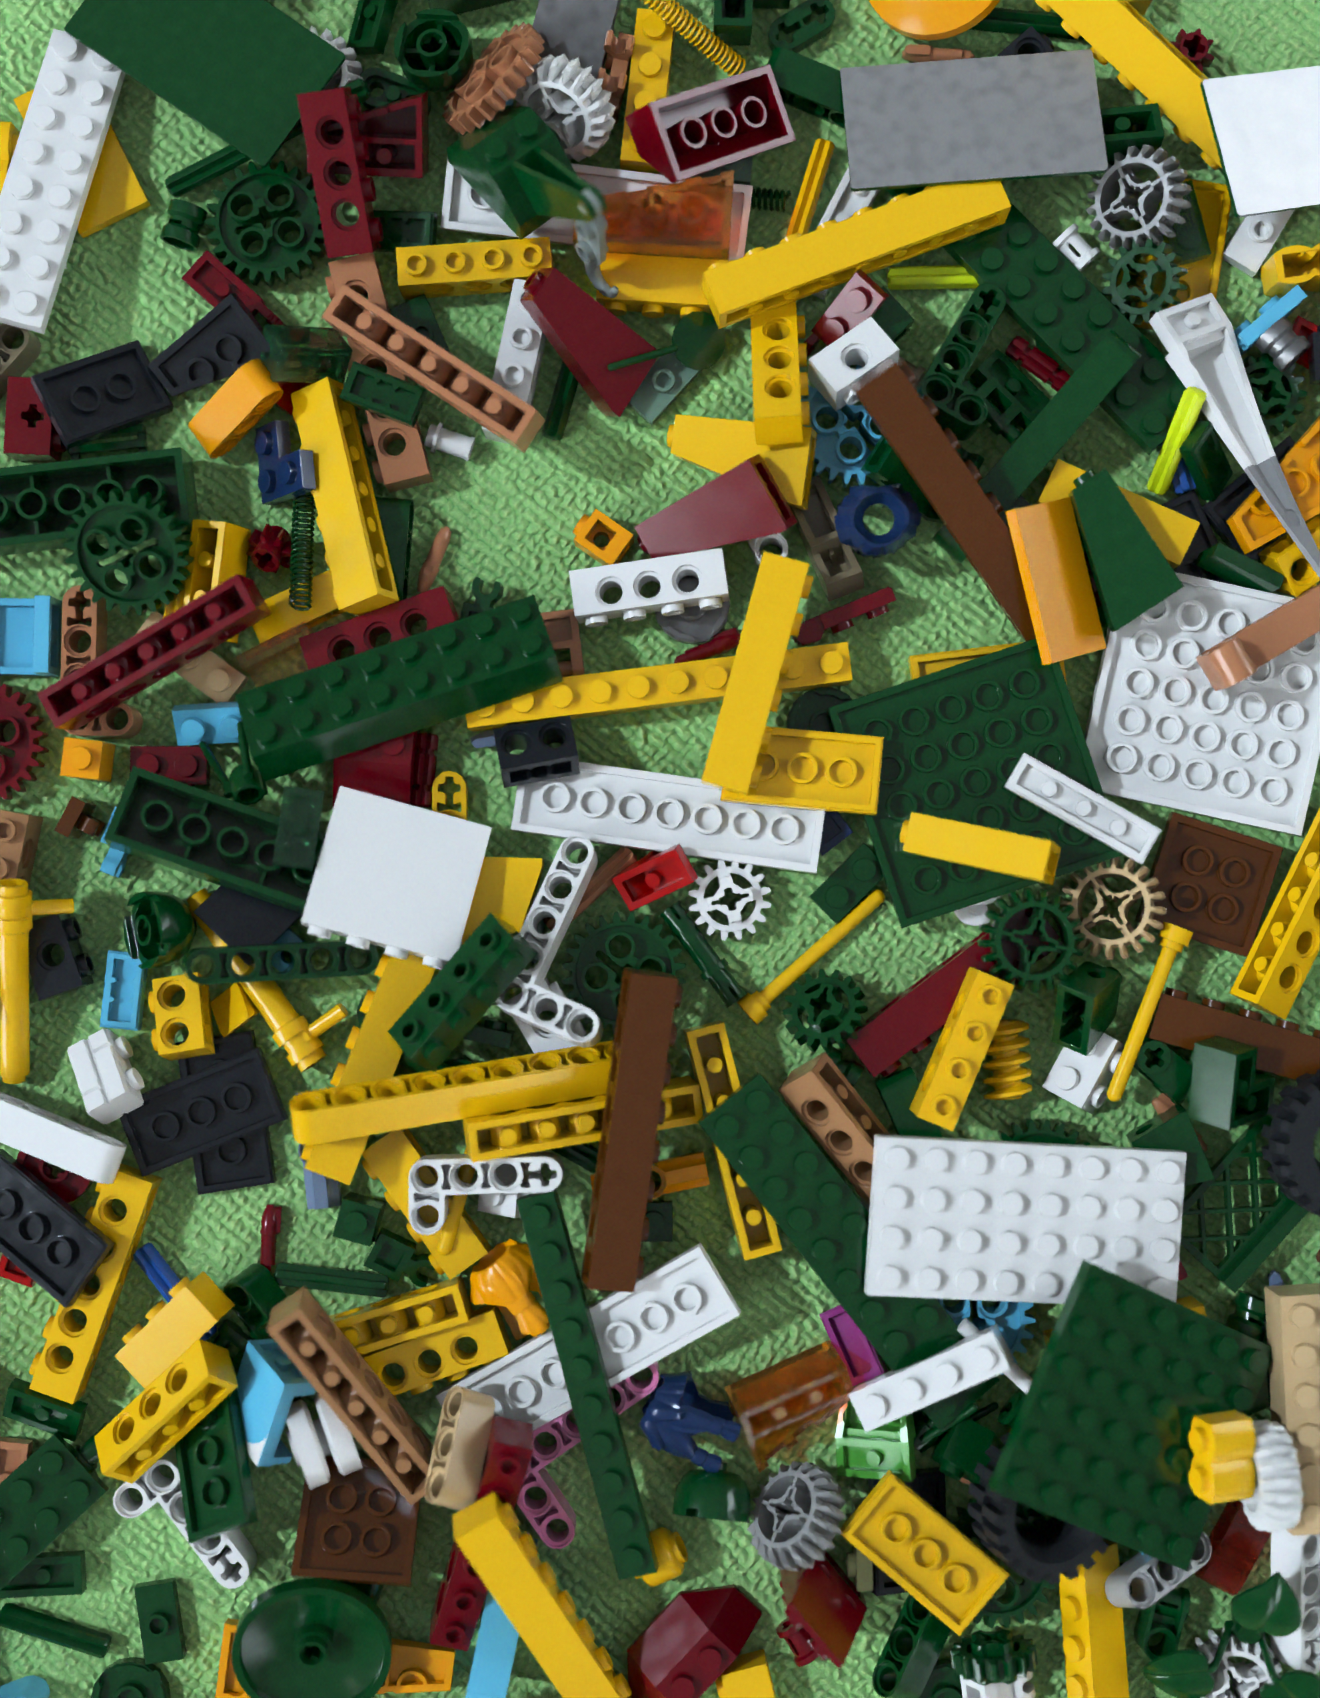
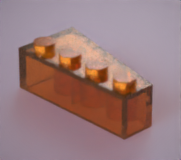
M734 170L721 172L720 175L701 178L700 176L685 179V182L647 186V189L629 193L622 191L603 195L607 204V210L602 213L608 224V228L605 230L608 246L606 253L729 260ZM573 224V244L575 249V244L578 243L577 231Z

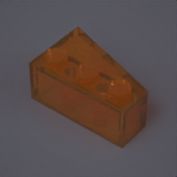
M827 1340L724 1387L736 1422L741 1424L740 1433L744 1444L760 1473L769 1466L767 1460L785 1446L789 1450L798 1443L795 1437L814 1423L818 1427L849 1402V1394L853 1390V1385L845 1363L831 1341Z

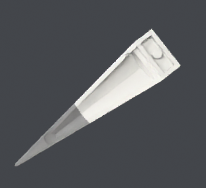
M1212 293L1156 312L1149 320V323L1168 351L1165 359L1186 389L1189 386H1193L1205 391L1206 398L1201 408L1202 412L1211 422L1216 432L1320 578V551L1302 517L1275 455L1249 383L1232 323Z

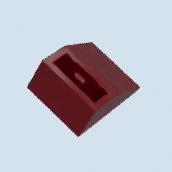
M825 1550V1561L815 1559L813 1569L803 1567L800 1572L780 1569L781 1581L779 1584L784 1592L781 1597L787 1608L784 1610V1613L797 1630L804 1627L813 1638L810 1644L823 1661H827L830 1658L835 1666L840 1669L844 1665L867 1611V1605L863 1593L857 1591L853 1581L847 1577V1574Z

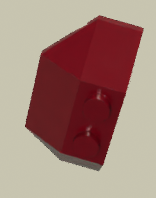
M734 1584L726 1585L722 1588L680 1591L627 1648L628 1684L632 1693L630 1697L700 1698L738 1657L760 1619L762 1610Z

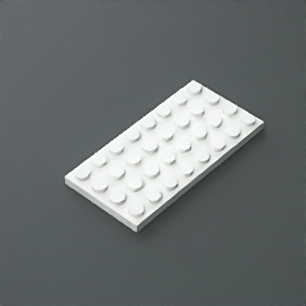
M875 1134L864 1292L869 1296L1064 1304L1082 1260H1085L1176 1302L1187 1153L1182 1150Z

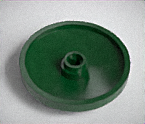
M325 1578L295 1579L278 1584L263 1592L250 1603L240 1617L232 1644L233 1669L238 1682L250 1698H373L385 1682L392 1655L391 1630L385 1615L378 1605L355 1587Z

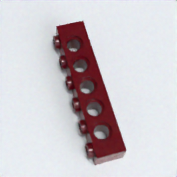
M236 574L37 693L55 728L75 731L271 615V612L254 581Z
M494 1415L475 1502L495 1492L503 1505L509 1503L513 1510L515 1509L534 1451L533 1425L531 1423ZM455 1540L431 1612L430 1644L468 1652L488 1588Z

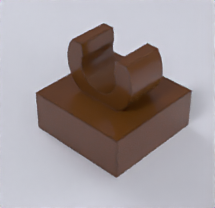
M72 796L54 831L68 838L79 839L82 832L100 837L106 823L91 816L97 806L96 804L84 798Z

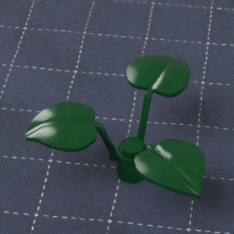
M1276 1572L1264 1582L1246 1589L1231 1600L1232 1620L1224 1622L1225 1631L1211 1663L1208 1664L1207 1657L1200 1651L1182 1649L1159 1656L1142 1668L1143 1675L1170 1696L1176 1698H1201L1213 1690L1215 1681L1211 1673L1218 1670L1231 1634L1234 1633L1245 1644L1259 1642L1269 1677L1273 1681L1260 1688L1261 1698H1320V1677L1311 1672L1294 1670L1283 1674L1280 1678L1273 1665L1265 1632L1275 1637H1285L1294 1633L1302 1621L1298 1599L1288 1582L1279 1572Z

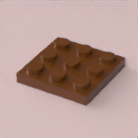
M1175 812L1169 813L1149 879L1156 877L1160 882L1157 887L1151 890V893L1164 892L1166 896L1165 899L1154 902L1155 906L1165 907L1167 914H1154L1153 920H1157L1162 924L1167 922L1193 932L1191 938L1193 941L1247 957L1255 939L1283 847ZM1143 897L1135 922L1138 923L1141 922L1145 910Z
M325 1456L331 1474L329 1482L310 1490L305 1478L291 1577L293 1579L325 1578L339 1582L411 1587L421 1499L410 1505L373 1459L360 1458L363 1468L343 1476L338 1472L333 1456Z

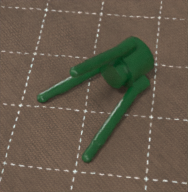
M240 721L237 723L242 764L232 770L230 779L226 776L207 743L201 741L199 747L223 786L224 796L226 798L233 797L235 802L244 805H252L261 801L268 794V789L259 770L251 765L249 747L243 723Z
M993 1402L981 1409L978 1408V1405L972 1404L941 1431L935 1427L927 1415H923L922 1409L912 1412L916 1432L914 1447L920 1453H924L931 1446L934 1447L937 1444L941 1434L967 1418L976 1422L997 1410L999 1407L998 1403Z

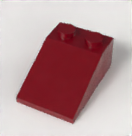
M420 730L334 758L333 808L340 786L412 805V790L415 789L413 784L416 753H418V748H416L417 737Z

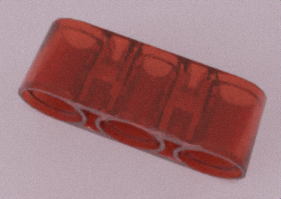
M1239 1500L1227 1502L1209 1536L1212 1545L1211 1558L1202 1568L1195 1572V1576L1231 1596L1236 1595L1244 1585L1272 1532L1258 1531L1248 1521V1516L1244 1513L1243 1503Z

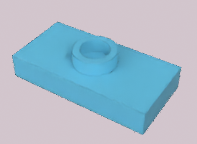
M108 950L100 1027L139 1031L142 1028L148 969H141L138 966L142 964L139 958L131 959L127 951Z

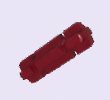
M1021 336L1014 337L1006 348L1005 354L1015 362L1019 359L1023 362L1022 367L1044 383L1047 381L1052 383L1050 387L1058 392L1071 376L1064 369L1060 370L1057 368L1059 364L1039 349L1028 347L1030 343Z
M421 732L417 736L416 748L419 749V753H416L413 777L415 790H412L411 804L416 807L428 808L432 806V791L430 790L435 779L437 761L434 751H438L439 741L438 735L434 733Z

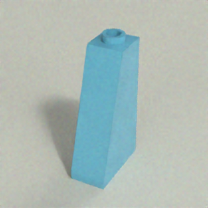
M533 1538V1540H534V1542H535V1544H536V1547H537L538 1539H534V1538ZM489 1589L487 1591L465 1698H506L519 1633Z

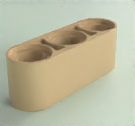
M457 1385L453 1386L446 1394L425 1482L424 1493L427 1502L459 1511L475 1502L495 1412V1402L492 1396Z

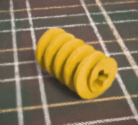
M1016 1019L1000 1020L992 1038V1044L986 1053L992 1056L993 1060L982 1064L983 1069L993 1071V1076L983 1079V1084L994 1087V1091L983 1095V1099L1023 1098L1022 1095L1033 1090L1031 1084L1021 1081L1032 1075L1030 1068L1020 1066V1064L1031 1059L1029 1053L1019 1050L1030 1044L1029 1038L1019 1035L1020 1032L1029 1029L1028 1022Z

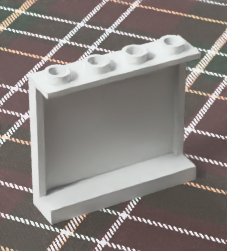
M340 786L301 919L302 926L309 927L307 934L330 940L332 934L347 938V945L369 950L370 944L384 947L385 955L402 960H407L408 954L424 958L423 965L441 970L460 947L492 827Z

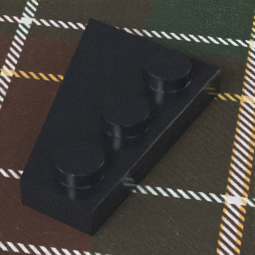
M231 293L150 362L148 367L169 394L177 396L230 377L242 365L253 359H261L265 364L282 358L284 355L236 293Z

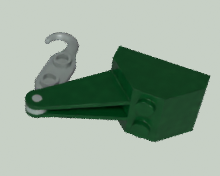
M507 105L503 111L500 110L494 116L493 120H486L480 129L475 127L472 133L465 134L447 147L448 162L521 240L553 217L576 220L574 221V226L577 231L578 243L575 244V249L584 262V268L589 280L604 296L614 298L618 295V288L616 286L611 288L600 270V265L606 260V252L608 251L605 234L608 224L602 214L607 210L606 201L596 187L576 175L556 134L531 107Z

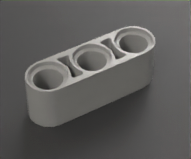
M1202 1532L1187 1571L1149 1555L1137 1553L1107 1577L1105 1582L1107 1599L1112 1605L1120 1608L1145 1609L1150 1607L1210 1560L1212 1554L1210 1539ZM1158 1564H1159V1566H1160V1573H1158V1570H1157V1565H1158ZM1130 1583H1131V1586H1132V1594H1131V1595H1130V1592H1129V1585H1130Z

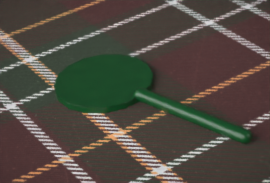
M704 311L690 312L683 316L675 325L672 345L610 363L607 368L609 371H614L675 353L676 358L685 367L693 370L707 369L715 365L723 355L726 345L725 331L723 328L718 329L712 314Z

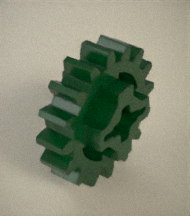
M1148 238L1145 246L1141 247L1139 242L1137 246L1133 239L1132 250L1120 246L1119 253L1121 258L1119 260L1109 258L1108 260L1113 270L1112 273L1108 272L1102 275V278L1110 281V286L1104 288L1102 294L1112 296L1110 302L1127 319H1130L1132 324L1141 325L1143 319L1145 323L1150 324L1149 320L1156 312L1167 309L1169 304H1181V301L1175 295L1177 291L1187 290V285L1179 283V277L1186 275L1188 271L1185 268L1177 267V264L1183 257L1179 253H1171L1173 246L1169 243L1162 242L1157 246L1156 243H1153V238L1151 240ZM1144 256H1155L1158 259L1147 263L1142 261L1141 258ZM1142 300V302L1147 303L1148 306L1136 308L1131 304L1133 302L1138 303Z
M1262 353L1258 357L1257 362L1250 355L1243 360L1247 376L1262 372L1263 375L1259 379L1250 377L1249 383L1267 434L1271 431L1274 436H1277L1284 431V426L1289 428L1297 422L1293 415H1299L1305 409L1302 404L1298 403V401L1307 396V391L1298 390V385L1305 379L1304 376L1293 377L1291 373L1296 367L1295 364L1281 373L1273 365V361H1269L1268 353ZM1259 390H1262V391L1265 392V393H1264V399L1267 400L1266 402H1264L1263 400H1261L1262 397H1263V394H1262ZM1268 412L1274 415L1280 413V416L1276 418L1263 419Z
M820 969L818 978L815 979L809 973H806V983L803 986L796 982L793 983V987L797 992L795 996H785L786 1002L791 1006V1008L782 1010V1014L789 1021L785 1025L791 1035L795 1034L794 1039L800 1046L807 1042V1046L812 1052H816L819 1045H822L826 1053H831L832 1044L837 1043L842 1049L846 1048L844 1039L849 1036L856 1040L858 1035L854 1028L866 1025L863 1017L859 1015L868 1011L866 1003L862 1001L865 997L860 987H855L856 983L851 976L843 980L839 970L835 969L831 977H828L825 970ZM842 993L848 998L849 1008L845 1007L842 1003ZM802 1014H805L808 1018V1029L803 1024Z
M1006 1629L987 1632L982 1630L976 1631L971 1634V1638H961L962 1643H953V1649H950L952 1669L955 1670V1675H963L964 1680L975 1678L976 1682L981 1685L1013 1683L1017 1680V1676L1027 1677V1672H1035V1665H1038L1036 1645L1033 1644V1640L1024 1639L1022 1634L1013 1636L1012 1632Z

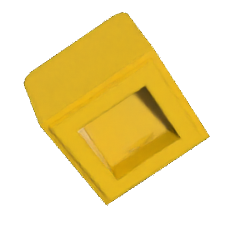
M234 983L210 1002L216 1023L223 1037L234 1033L259 1014V1011L239 983Z

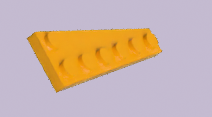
M228 1618L224 1624L215 1698H250L238 1682L232 1664V1644L239 1622L238 1619ZM392 1638L389 1672L385 1682L376 1694H384L386 1692L450 1691L453 1681L456 1649L426 1642Z

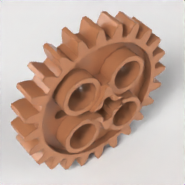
M523 22L520 26L515 24L510 31L506 29L501 37H495L486 48L482 49L478 59H473L467 75L459 84L455 85L454 91L447 96L448 102L443 106L445 112L442 116L457 133L460 132L464 135L467 131L470 134L476 126L480 129L486 120H493L500 110L503 111L505 109L506 102L516 97L518 88L527 84L526 77L535 72L533 66L541 60L539 55L545 49L542 46L545 41L530 23L526 25Z

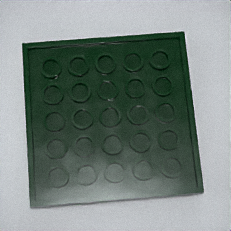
M1036 638L827 709L835 733L884 737L877 815H863L901 928L1007 894L1012 890L1016 891L1039 883L903 851L904 843H900V832L903 822L910 820L911 812L1052 841L1061 847L1055 877L1123 855L1003 788L1021 755L1026 753L1105 798L1060 664L1055 662L1042 665Z
M1082 1260L988 1488L998 1494L1187 1571L1213 1507V1504H1209L1194 1495L1189 1483V1471L1191 1470L1194 1453L1190 1447L1188 1435L1191 1430L1193 1417L1236 1410L1249 1417L1272 1361L1271 1346Z

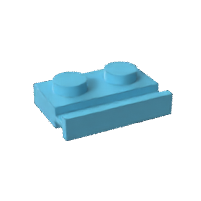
M1298 284L1281 299L1275 295L1258 310L1261 316L1253 323H1250L1247 319L1234 330L1241 356L1255 345L1256 341L1268 328L1284 316L1287 318L1307 297V294Z

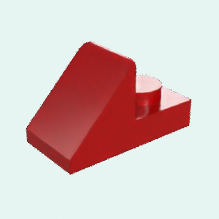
M677 844L660 853L657 851L648 853L613 876L612 881L631 912L693 883L698 876L680 844Z

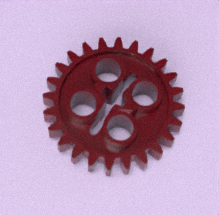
M6 684L0 687V745L14 750L15 756L9 757L0 752V796L4 800H12L11 788L24 793L26 788L22 781L24 779L30 781L37 780L35 774L31 771L33 766L44 768L45 764L37 759V755L47 753L49 749L40 746L39 740L48 737L49 733L37 730V726L45 721L43 717L31 716L37 705L30 702L23 704L26 694L17 691L12 695V686ZM13 722L16 733L13 739L7 742L4 739L3 730L7 724Z

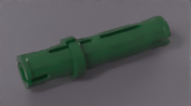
M677 901L660 914V917L664 919L702 971L700 976L703 981L708 980L727 1008L747 994L727 969L728 962L725 958L722 960L719 958L681 906L680 901Z

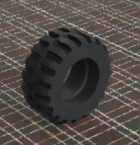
M1317 1069L1316 1075L1305 1073L1296 1078L1297 1086L1291 1087L1286 1085L1279 1092L1283 1100L1279 1105L1271 1103L1267 1111L1268 1114L1273 1116L1271 1125L1263 1124L1261 1136L1269 1139V1146L1262 1147L1263 1159L1271 1162L1272 1166L1267 1171L1272 1180L1281 1185L1279 1190L1287 1198L1295 1201L1298 1206L1320 1216V1170L1314 1157V1140L1320 1127V1069Z

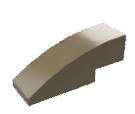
M819 475L815 476L811 481L808 510H801L791 505L789 507L797 520L796 526L805 549L830 602L863 589L864 580L862 569L851 547L839 541L834 519L837 512Z

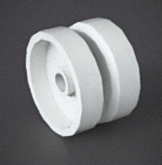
M318 1392L315 1393L314 1403L320 1418L312 1421L307 1404L299 1399L292 1402L286 1419L289 1429L286 1434L298 1467H302L310 1490L326 1484L330 1480L331 1474L325 1456L333 1455L338 1472L343 1476L363 1468L351 1432Z

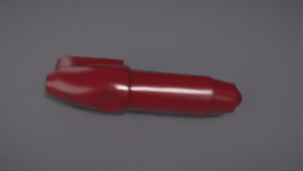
M731 628L713 636L714 639L712 641L685 650L684 654L676 657L674 663L704 660L729 652L738 646L741 634H739L737 628Z
M267 1204L265 1207L260 1230V1264L265 1266L270 1272L271 1266L275 1265L277 1234L281 1232L282 1206H275L274 1204Z

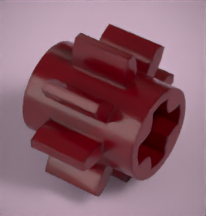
M1199 28L1195 32L1188 34L1181 29L1175 38L1176 42H1171L1202 72L1203 67H1209L1215 58L1212 54L1207 53L1214 42L1213 39L1207 40L1201 34V29Z
M266 524L262 532L254 529L247 541L250 547L246 554L251 556L253 564L262 571L277 573L280 566L288 569L292 556L291 536L280 526Z

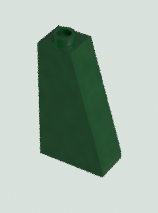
M1091 468L1072 481L1076 488L1068 495L1071 498L1076 522L1107 625L1112 632H1115L1183 588L1184 585L1107 469L1105 468L1096 474L1094 469Z

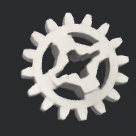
M718 860V869L713 870L709 865H705L704 870L707 876L704 879L698 877L695 880L700 885L699 889L688 892V895L697 898V903L689 906V911L700 912L701 915L696 919L695 923L700 925L707 922L709 926L706 934L709 936L717 929L720 930L721 940L725 941L729 932H733L736 939L741 940V930L746 928L752 934L756 932L752 924L755 920L765 923L766 918L760 911L761 908H771V903L763 901V895L771 892L769 887L761 888L759 882L765 877L763 873L756 876L750 874L753 865L747 864L744 869L739 868V863L731 862V866L726 867L724 861ZM731 873L744 877L752 887L742 889L733 883ZM717 877L719 887L715 894L704 898L707 885ZM730 888L734 894L739 893V895L747 893V897L740 898L739 901L735 902V909L729 910L727 905H712L711 903L723 897L725 894L724 889ZM755 900L752 913L742 922L740 912L746 902ZM712 910L722 912L727 917L728 925L716 922L707 912Z

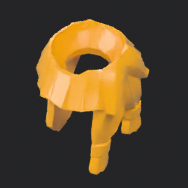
M513 1239L498 1243L487 1255L480 1259L478 1264L472 1267L470 1275V1301L474 1305H496L504 1315V1319L516 1341L527 1335L536 1337L539 1334H543L549 1329L550 1324L545 1307L539 1304L531 1291L539 1292V1295L542 1297L529 1246Z

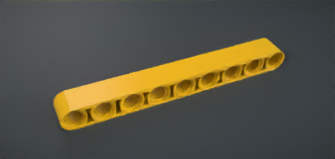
M614 1040L598 1042L596 1045L587 1048L574 1046L437 1069L435 1072L425 1071L302 1092L295 1095L289 1104L294 1139L303 1145H316L604 1095L607 1092Z

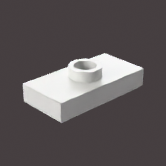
M1294 210L1244 217L1224 250L1222 259L1253 277Z

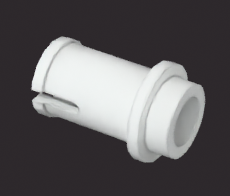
M439 423L438 426L431 424L424 446L431 448L430 451L432 453L438 450L469 461L475 437H469L443 428V423Z

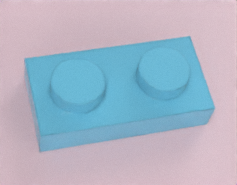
M237 701L174 705L172 717L178 746L199 745L201 741H205L207 744L239 743L237 723L242 721Z

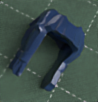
M895 483L880 487L859 485L850 487L849 495L845 496L842 503L837 505L838 511L834 519L840 543L853 548L857 555L864 556L865 558H878L881 555L894 554L897 549L904 547L907 541L914 538L917 527L920 525L922 514L918 510L917 502L913 500L909 492L904 491L902 484ZM876 504L883 505L882 508H889L894 517L892 529L887 534L880 536L871 534L865 529L863 523L864 512L869 506Z
M691 1371L660 1374L657 1387L652 1391L648 1401L642 1408L643 1417L638 1426L646 1435L652 1448H656L658 1452L663 1449L674 1456L689 1459L697 1466H701L706 1472H718L722 1464V1457L708 1453L706 1450L698 1447L692 1436L708 1432L717 1436L721 1435L731 1442L737 1440L740 1435L741 1424L733 1421L734 1411L730 1407L729 1402L711 1400L699 1394L692 1379Z

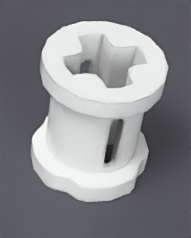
M1074 223L1053 242V245L1081 272L1101 251L1098 247L1092 248L1077 232L1078 226ZM1069 244H1071L1080 253V256L1069 246Z

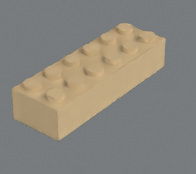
M1320 1283L1264 1286L1267 1345L1271 1346L1272 1361L1268 1368L1271 1421H1278L1280 1425L1285 1427L1287 1434L1291 1436L1292 1446L1297 1450V1461L1301 1464L1299 1470L1300 1476L1303 1479L1301 1481L1304 1494L1301 1498L1303 1509L1300 1512L1301 1518L1299 1523H1296L1294 1529L1286 1530L1292 1536L1320 1534Z

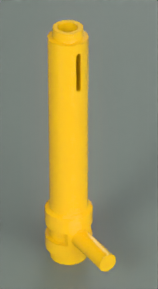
M18 878L0 880V1076L2 1077V1082L6 1084L23 1083L26 1080V1076L30 1073L29 931L33 928V916L74 913L73 898L33 900V892L28 889V881Z
M206 888L201 889L187 899L190 905L189 910L213 946H228L194 914V911L214 893H209ZM238 955L234 956L231 964L233 971L236 974L247 972L250 967ZM275 980L239 982L273 1031L272 1038L278 1047H284L289 1054L286 1058L292 1067L297 1066L302 1073L327 1056L322 1049L324 1044L319 1036L348 1016V1011L343 1004L338 1003L310 1024L304 1015L299 1016Z

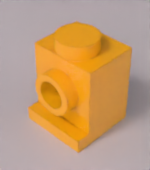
M595 509L590 517L584 514L573 530V534L576 535L574 538L575 546L603 566L620 563L634 543V535L598 509ZM599 535H604L609 541L606 546L598 547L594 543L595 538Z

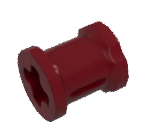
M788 1618L778 1625L776 1633L779 1638H784L795 1655L793 1661L798 1667L805 1666L819 1657L810 1644L813 1638L804 1627L797 1630Z

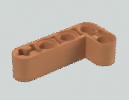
M1320 584L1198 655L1195 659L1213 689L1219 691L1241 682L1257 672L1258 667L1319 632Z
M81 585L68 589L62 601L61 679L107 652L108 611L106 610V600L102 597L99 601L93 603L92 597L95 591L88 589L81 592L79 590ZM87 599L91 601V606L84 607L83 611L79 609L80 604H85ZM87 621L91 622V626H87L84 624H87ZM89 634L91 646L87 651L80 653L78 641L83 635ZM121 703L90 721L85 728L65 731L84 738L128 739L139 734L143 726V718L138 709ZM125 710L128 714V724L123 729L117 730L114 725V718L117 713Z

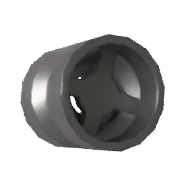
M1285 316L1268 328L1255 343V346L1262 353H1268L1273 358V365L1281 373L1292 366L1311 346V343L1304 336H1297L1292 330L1293 324Z

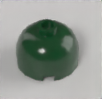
M440 8L425 9L416 13L417 19L413 20L408 26L406 22L400 26L394 40V52L404 75L415 86L434 93L445 92L454 88L467 75L473 62L472 40L466 26L459 21L458 16L452 11Z
M151 891L135 893L127 906L134 905L131 916L124 917L123 922L124 940L128 954L131 959L139 958L142 964L138 966L141 969L159 968L175 964L184 957L191 947L197 931L196 920L184 901L169 892Z
M722 1462L719 1471L715 1473L706 1472L703 1468L693 1469L686 1473L677 1485L672 1515L749 1523L750 1493L746 1482L738 1474L727 1471V1463Z

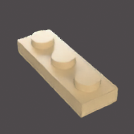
M152 611L136 634L163 619V614L159 611ZM211 650L175 671L216 703L232 702L236 697L235 694H238L249 680L247 676Z

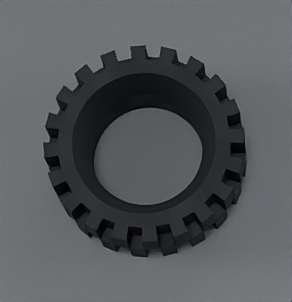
M1008 1432L1000 1437L1004 1444L1000 1450L991 1445L985 1452L991 1458L988 1464L984 1466L978 1462L974 1470L981 1478L979 1484L970 1482L968 1491L976 1499V1502L968 1503V1514L977 1520L971 1524L973 1530L982 1538L981 1542L987 1549L1024 1577L1025 1575L1031 1581L1041 1583L1042 1578H1044L1050 1584L1060 1583V1573L1069 1580L1079 1576L1077 1566L1081 1564L1089 1570L1096 1564L1091 1555L1096 1550L1104 1554L1109 1545L1102 1541L1104 1537L1054 1516L1037 1529L1031 1531L1017 1530L1015 1526V1512L1018 1501L998 1494L988 1488L1010 1435Z

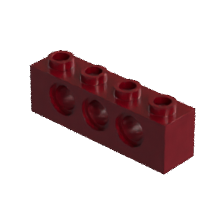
M351 86L296 94L327 257H342L371 253L380 248L379 242L384 239L383 227L380 218L374 217L372 201H376V188L373 178L367 177L364 161L369 160V150L365 136H360L357 120L361 119L362 114L357 94L352 95ZM331 120L338 121L343 127L344 136L339 143L332 141L327 134V126ZM338 161L346 163L351 169V179L348 183H342L335 175V166ZM345 202H350L357 207L359 219L356 223H350L344 218L342 208Z
M442 585L298 639L308 670L340 660L342 650L348 646H354V655L376 648V640L383 633L391 634L390 643L412 636V626L419 620H427V628L425 630L427 631L457 621L459 618L451 594Z

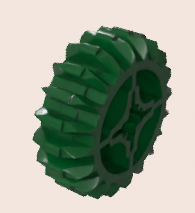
M1026 887L1022 893L1023 900H1021L1015 890L1008 892L1010 905L1002 898L995 900L997 908L1001 911L999 914L992 910H986L985 916L994 921L992 926L979 925L980 931L990 934L989 940H978V946L990 947L991 952L983 954L981 960L982 962L996 961L988 971L990 975L995 976L1004 971L1001 980L1011 983L1016 978L1014 984L1015 991L1023 992L1027 981L1031 993H1039L1040 981H1042L1047 990H1053L1055 983L1052 976H1055L1059 981H1066L1068 977L1062 969L1064 967L1073 971L1078 969V965L1070 960L1071 955H1084V950L1074 948V941L1085 940V934L1073 933L1072 929L1079 927L1082 921L1080 918L1067 919L1074 911L1072 905H1066L1060 910L1058 909L1062 902V896L1054 895L1047 902V889H1040L1036 899H1034L1032 888ZM1033 907L1031 917H1027V921L1022 928L1015 930L1004 927L1010 917L1016 912ZM1045 912L1056 922L1060 931L1061 942L1047 935L1045 930L1046 919H1043ZM1033 930H1035L1036 934L1034 936L1039 937V941L1048 943V946H1031L1027 950L1026 947L1029 944H1024L1023 940L1015 938L1014 934L1021 936L1031 935ZM1001 939L1010 941L1016 946L1018 950L1017 961H1019L1018 969L1012 966L1005 957ZM1051 951L1058 953L1049 966L1040 971L1030 973L1031 965L1036 963L1037 957L1042 952Z

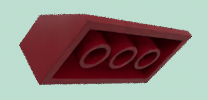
M770 64L650 102L625 117L639 156L672 183L796 141Z

